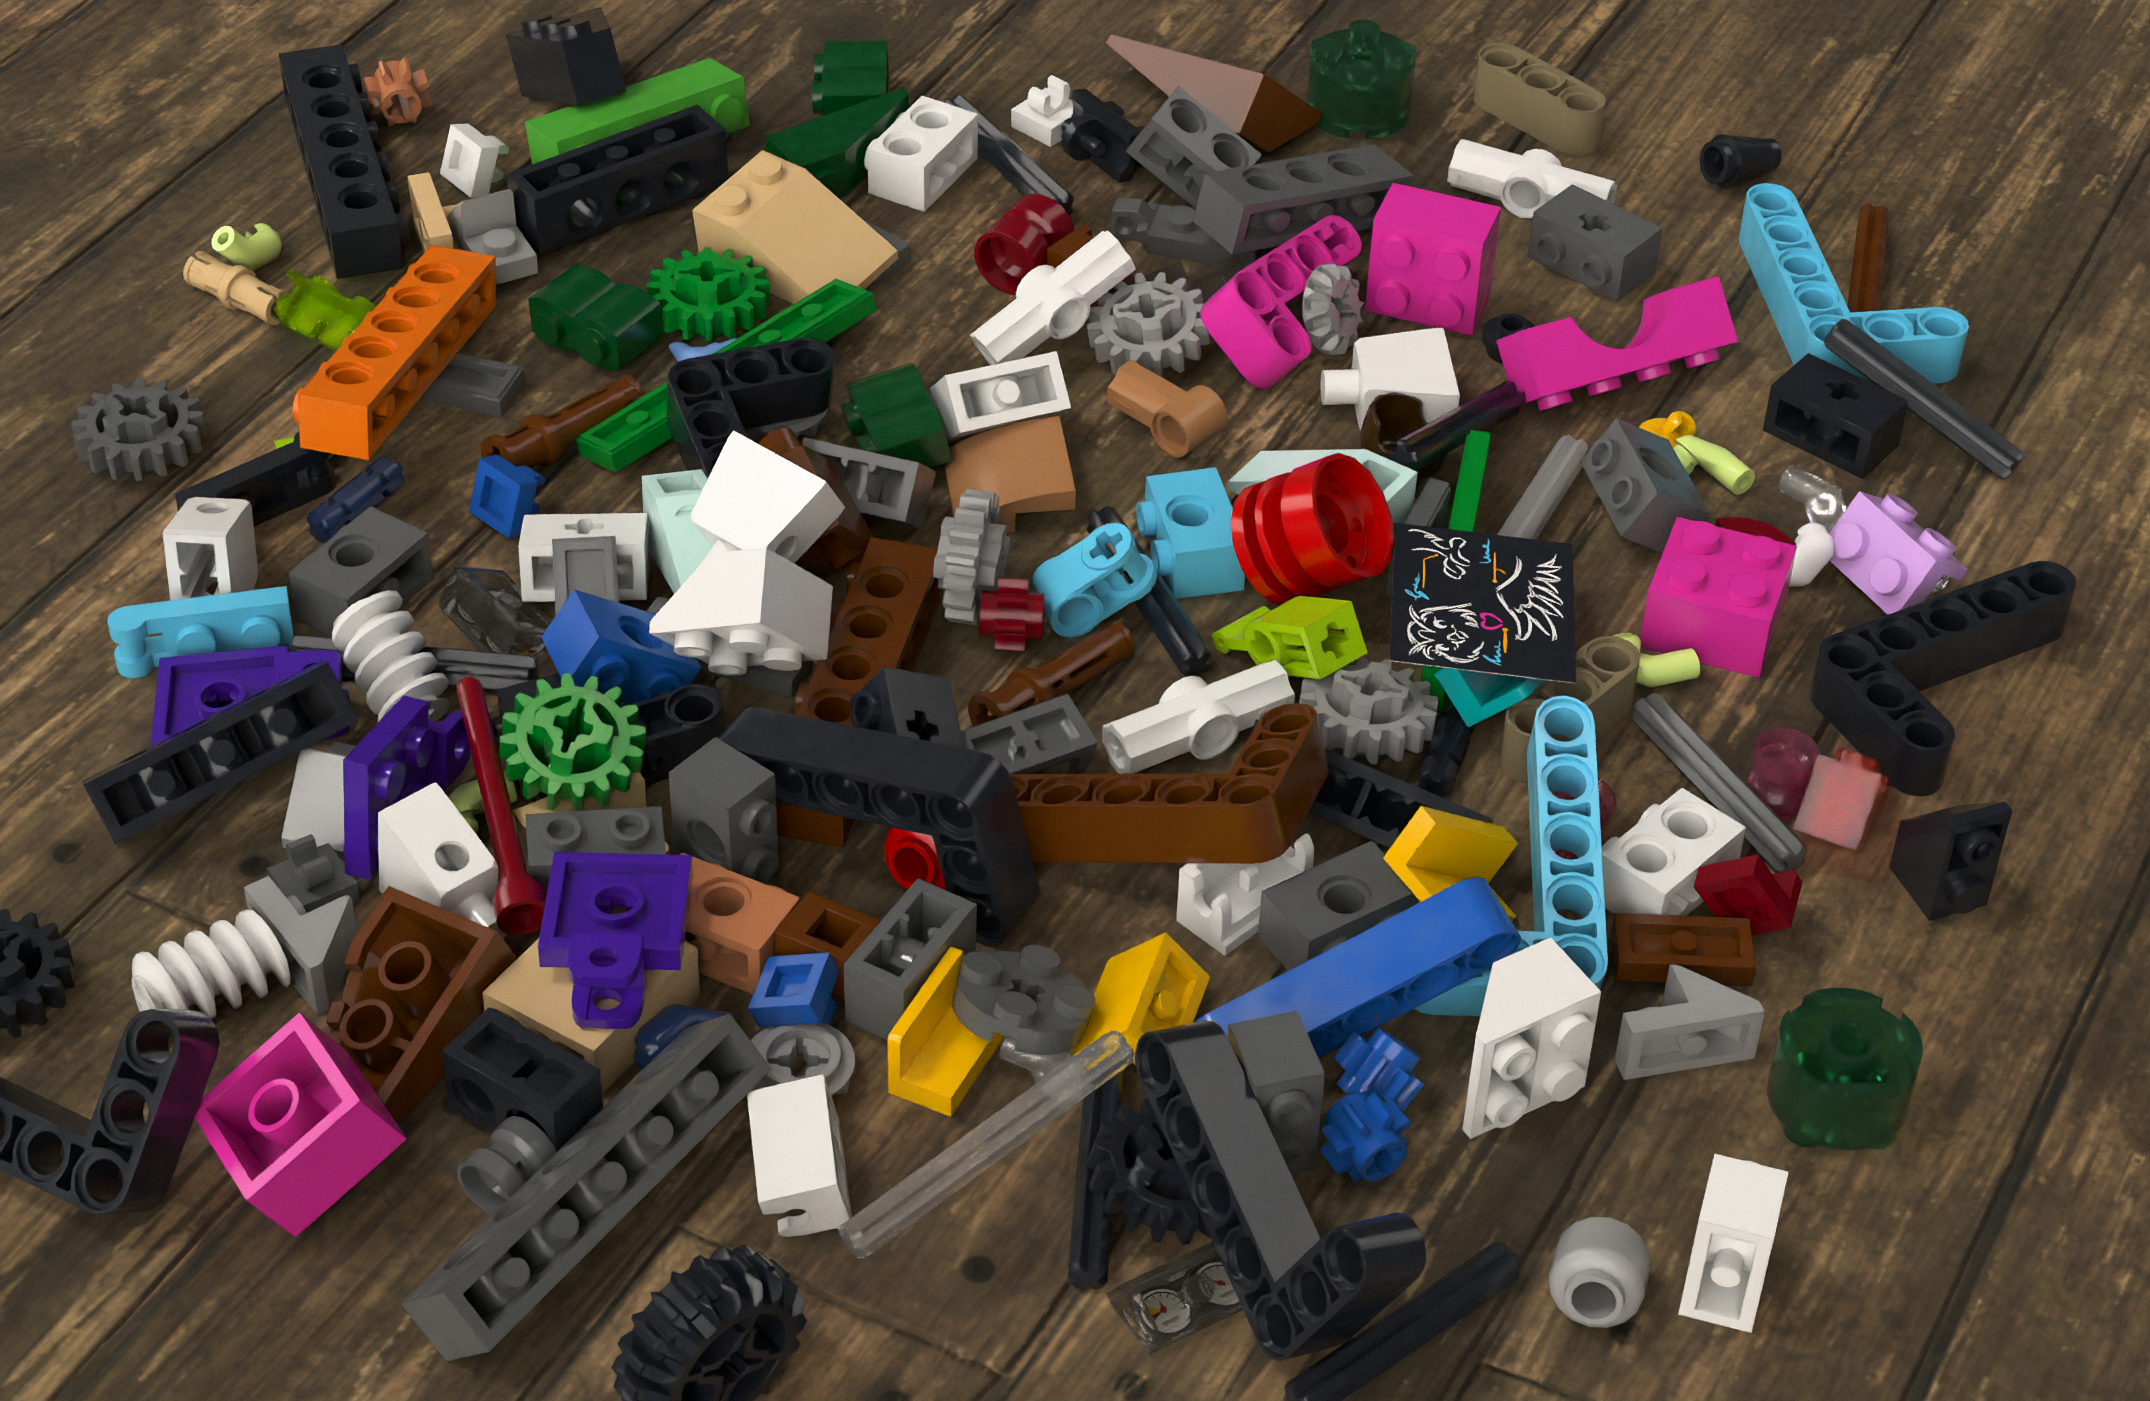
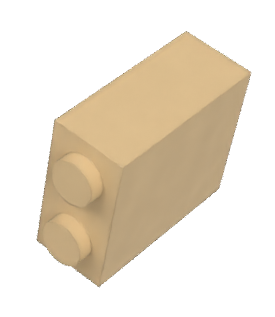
M620 906L612 907L610 914L625 913L626 908ZM539 938L482 992L484 1011L490 1007L600 1069L603 1094L635 1062L633 1055L637 1046L634 1040L640 1027L663 1008L672 1004L690 1006L700 996L697 947L685 940L681 970H646V992L642 1015L636 1025L629 1029L581 1028L576 1025L572 1014L571 998L573 983L569 976V968L540 967L538 954ZM603 999L597 1002L595 1006L608 1010L617 1007L620 1003L614 999Z

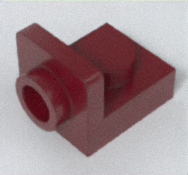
M1757 854L1699 867L1693 887L1715 917L1750 918L1752 935L1791 928L1803 881L1794 870L1772 874Z

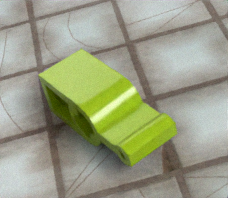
M1298 596L1272 610L1262 606L1212 634L1216 649L1223 654H1227L1232 650L1248 651L1256 665L1276 660L1285 669L1288 676L1320 680L1368 653L1352 601ZM1327 628L1339 630L1343 629L1344 631L1327 630Z

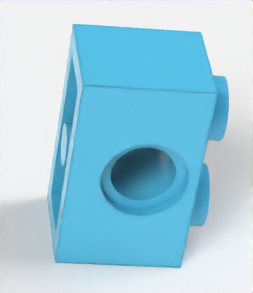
M1216 467L1146 476L1145 501L1138 502L1136 505V519L1140 536L1142 538H1150L1151 560L1155 564L1160 576L1165 577L1167 585L1176 599L1244 590L1245 574L1239 564L1232 541L1230 521L1233 507Z

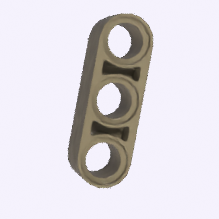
M1499 42L1487 44L1479 50L1473 96L1476 105L1561 153L1580 157L1591 155L1599 149L1606 102L1604 95L1600 91L1517 46Z
M1597 637L1575 652L1576 684L1544 680L1527 698L1508 707L1499 761L1502 771L1511 779L1528 783L1527 749L1536 711L1544 701L1551 697L1564 695L1574 697L1585 703L1593 714L1596 740L1624 718L1632 709L1640 653L1636 646L1620 637ZM1550 735V737L1558 741H1571L1563 735Z

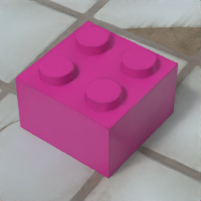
M1392 183L1373 219L1365 311L1472 336L1491 295L1501 207Z
M1677 517L1647 592L1640 634V648L1663 654L1692 648L1698 656L1699 663L1760 678L1786 603L1797 546L1775 541L1765 536H1754L1714 526L1704 521H1693Z
M301 1012L203 1096L195 1115V1120L246 1201L294 1237L303 1232L407 1140L349 1053Z

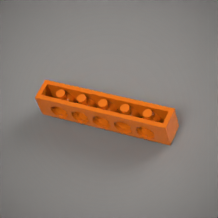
M431 245L415 264L412 263L407 273L394 287L388 289L386 296L374 310L366 314L364 321L350 336L345 337L341 347L327 362L321 364L319 371L308 384L297 391L293 402L292 416L294 422L299 424L300 448L369 460L452 361L455 354L461 350L496 308V256Z

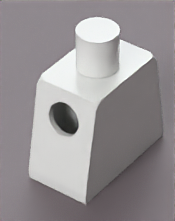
M1431 328L1359 338L1354 343L1351 369L1322 370L1320 389L1322 404H1354L1360 431L1368 407L1378 395L1395 392L1420 399L1423 403V417L1427 423L1434 421L1459 406L1460 394L1444 328Z
M733 430L691 512V523L707 542L713 545L700 565L711 553L768 548L795 563L838 518L845 506L826 481Z
M206 497L187 499L163 531L170 601L211 596L207 592V588L217 581L218 586L213 595L253 590L257 580L258 564L252 505L250 502L243 499Z
M434 782L378 812L379 891L384 894L388 886H391L493 929L504 939L507 934L498 928L492 905V897L498 885V866L495 858L441 787Z

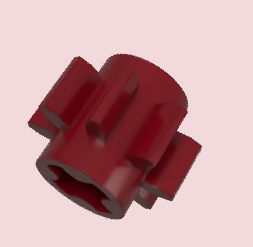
M999 577L998 591L982 590L979 636L994 637L995 651L1025 653L1026 639L1042 640L1045 593H1029L1028 579Z

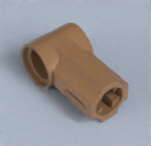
M1132 360L1118 368L1115 378L1107 389V403L1150 427L1154 441L1167 455L1175 458L1185 456L1221 432L1226 427L1228 421L1227 410L1223 401L1209 387L1197 385L1185 391Z

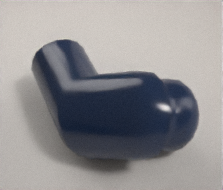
M672 1004L663 1008L640 1027L634 1040L637 1046L633 1055L635 1063L643 1070L685 1028L729 1013L681 1004Z

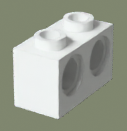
M921 96L907 111L899 114L895 122L878 139L872 140L869 144L864 158V166L868 170V193L925 212L977 160L978 114Z
M1684 788L1678 790L1661 805H1651L1633 828L1620 838L1617 836L1610 838L1602 846L1605 908L1613 914L1636 913L1687 916L1704 902L1693 887L1698 868L1740 858L1746 827Z

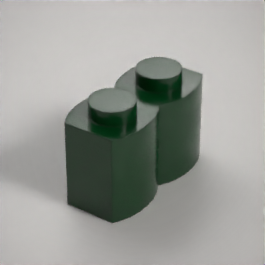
M888 39L825 40L824 54H814V82H812L813 114H823L824 116L889 93Z
M572 266L528 298L532 331L542 342L565 351L576 350L585 361L603 369L620 370L663 337L661 304L658 300L636 286L629 284L616 285L608 276L589 266Z
M912 362L846 384L849 401L840 403L851 437L859 434L862 435L856 437L859 450L918 462L928 468L952 461L940 416Z

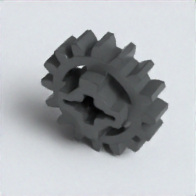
M136 379L133 388L124 389L122 385L115 383L112 384V392L107 396L94 392L91 394L93 406H78L76 409L78 420H74L71 423L79 460L81 462L89 461L93 473L109 468L111 479L118 480L124 473L133 472L135 480L142 481L146 471L154 470L161 477L166 476L167 467L171 463L182 467L188 465L187 453H200L202 451L201 439L207 437L204 415L201 412L198 397L189 398L187 388L184 386L170 392L166 380H160L154 386L145 387L143 379Z

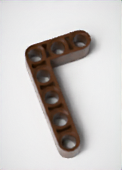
M1294 703L1275 707L1259 719L1229 773L1010 774L1013 781L1033 862L1254 864L1273 860L1287 851L1328 776L1329 766L1316 710L1307 704Z

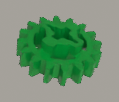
M704 247L702 252H697V256H694L688 250L681 251L682 260L677 262L670 258L663 259V270L652 269L650 272V283H646V292L661 304L664 332L668 334L681 329L683 330L684 340H690L696 333L700 334V337H704L706 342H713L716 336H720V333H723L729 339L736 338V328L740 327L749 331L754 329L755 319H765L767 316V305H770L769 280L766 279L765 268L763 266L753 267V257L749 255L738 260L734 259L732 249H727L721 255H717V252H713L710 247Z
M570 673L563 674L561 687L552 689L544 679L536 681V698L533 699L529 695L519 692L515 696V713L504 712L502 718L500 758L506 760L507 779L509 781L523 779V797L527 800L536 796L539 792L547 794V809L554 811L561 799L571 800L574 811H583L584 799L593 797L602 807L609 805L610 787L626 793L630 789L631 773H640L642 769L646 732L645 727L637 725L638 707L636 704L621 707L622 690L617 686L608 690L605 694L598 692V677L590 676L584 687L574 686V680Z

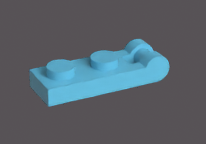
M287 586L124 606L112 611L107 620L111 639L119 644L114 652L118 673L127 678H139L149 674L154 667H159V659L163 657L288 646L289 649L294 637ZM162 633V636L147 637L149 634Z

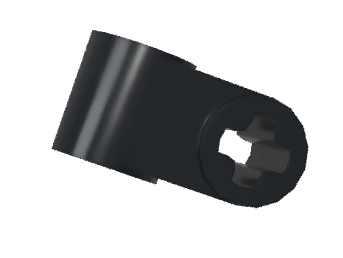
M685 685L669 693L637 702L621 704V707L636 704L639 709L637 725L645 727L643 769L640 772L645 780V787L668 779L669 772L713 738H718L725 730L721 695L707 685Z

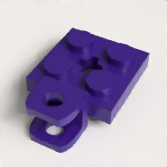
M288 646L160 658L151 746L320 661L329 663L341 686L343 667L341 655L332 650L289 652ZM342 689L351 705L349 692ZM227 700L232 702L228 706L218 708L221 701ZM350 726L334 733L333 735L323 740L336 738L346 734L350 730Z
M403 696L343 759L345 874L370 880L379 870L378 812L434 782L441 789L447 790L462 773L470 759L471 751L461 711H453L442 723L428 720V701Z
M554 852L538 943L540 967L569 968V976L573 983L571 998L572 1014L577 1026L581 1028L603 1029L632 1028L639 1021L644 1007L646 970H681L693 879L692 855ZM612 907H626L625 913L610 914ZM603 999H614L620 1003L617 1007L608 1010L595 1006L597 1002Z

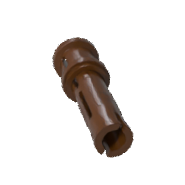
M623 375L600 390L592 392L551 415L532 414L521 421L520 428L505 436L494 434L484 439L481 445V456L484 458L499 455L516 467L525 465L533 468L538 464L549 466L560 459L564 448L576 442L575 439L579 435L635 402L636 400H631L644 395L643 390L635 378L630 375Z
M1109 622L1099 631L1073 647L1066 649L1060 655L1037 669L1022 667L1010 673L1005 685L993 692L982 691L971 698L968 703V713L973 727L1068 694L1121 660L1131 657L1134 653L1135 645L1130 632L1119 622Z

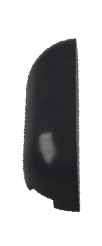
M1255 720L1252 731L1254 730L1259 720ZM1326 748L1325 752L1329 766L1328 776L1308 811L1312 815L1389 848L1399 837L1420 806L1492 824L1494 822L1490 817Z

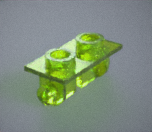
M289 269L286 275L295 286V289L289 296H283L278 300L275 306V313L282 325L313 340L325 324H328L318 336V340L321 344L337 351L345 337L350 336L364 321L366 314L369 311H373L376 306L361 296H355L351 300L341 295L334 285L318 275H314L310 280Z

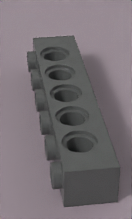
M730 1013L685 1028L400 1304L445 1361L490 1352L772 1070Z

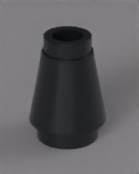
M1720 134L1703 146L1699 159L1700 169L1708 182L1728 188L1769 170L1776 169L1781 162V149L1778 142L1773 138Z

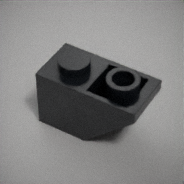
M2006 802L1957 805L1900 820L1889 868L1929 921L1956 913H1968L1978 907L1987 905L2012 814V809Z

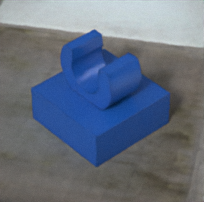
M499 455L480 458L469 512L507 538L518 537L521 534L524 515H534L539 511L540 505L534 502L537 486L545 483V477L528 466L516 467Z
M829 952L768 957L748 1010L758 1027L817 1023L831 1025L837 1009L836 1002L831 997L840 970Z

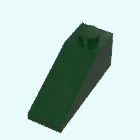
M902 88L765 136V150L772 155L805 168L839 199L846 197L868 177V170L864 166L866 150L872 140L878 139L895 122L899 114L909 109V93Z

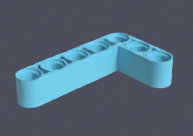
M1771 183L1757 184L1749 188L1746 193L1739 244L1793 365L1809 353L1871 382L1824 345V340L1831 328L1841 319H1846L1932 384L1945 383L1956 378L1969 329L1968 321L1962 314L1943 307L1850 313L1795 195L1784 186Z
M1563 695L1549 698L1537 709L1527 749L1534 931H1518L1521 941L1514 953L1551 937L1597 988L1601 990L1607 970L1608 954L1595 721L1591 710L1585 703L1574 697ZM1550 735H1563L1571 741H1558L1550 737ZM1552 792L1568 793L1575 799H1559ZM1554 851H1570L1579 859H1564L1555 854ZM1563 909L1571 910L1579 914L1582 919H1565L1556 911ZM1491 969L1414 1009L1430 1015L1481 1016Z

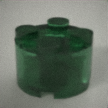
M1366 19L1352 21L1348 29L1337 30L1313 40L1310 49L1307 103L1322 113L1316 126L1332 135L1348 138L1349 130L1366 131V139L1386 137L1402 129L1407 123L1411 109L1416 60L1415 47L1392 34L1380 31V26L1376 22Z
M1852 988L1816 990L1804 996L1802 1005L1791 1013L1788 1009L1781 1019L1767 1080L1768 1100L1775 1115L1784 1124L1783 1132L1792 1143L1806 1148L1819 1145L1837 1150H1860L1867 1148L1879 1150L1891 1146L1896 1139L1897 1132L1905 1122L1923 1055L1921 1036L1912 1020L1903 1012L1899 1020L1893 1014L1881 1008L1882 998L1870 992Z

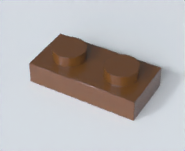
M1614 913L1611 936L1616 981L1666 983L1669 966L1679 965L1722 985H1753L1756 963L1750 918Z

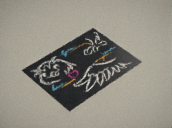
M1395 523L1389 661L1576 684L1573 545Z

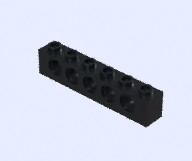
M342 44L279 53L286 105L336 279L403 269L401 246L410 245L405 213L400 212L395 182L390 179L386 153L381 151L376 121H372L367 93L363 92L358 64L348 65Z

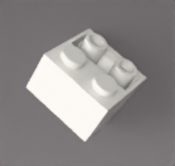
M768 548L711 553L652 618L649 634L673 645L676 654L698 658L709 664L708 669L711 672L721 675H742L747 672V666L764 665L774 670H798L801 668L803 661L827 659L833 586Z
M1551 937L1493 962L1476 1032L1462 1129L1470 1139L1496 1127H1508L1519 1120L1524 1114L1552 1101H1564L1572 1097L1580 1088L1585 1087L1601 991Z

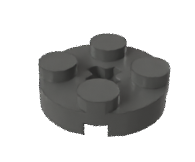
M1027 945L1022 948L1021 953L1011 951L986 953L972 951L967 953L963 957L957 978L952 1007L956 1016L966 1028L988 1042L992 1043L994 1033L997 1032L1005 1037L1017 1039L1013 1051L1030 1055H1054L1069 1051L1080 1042L1083 1030L1086 1029L1095 1005V996L1076 976L1060 967L1061 958L1055 951L1040 945Z

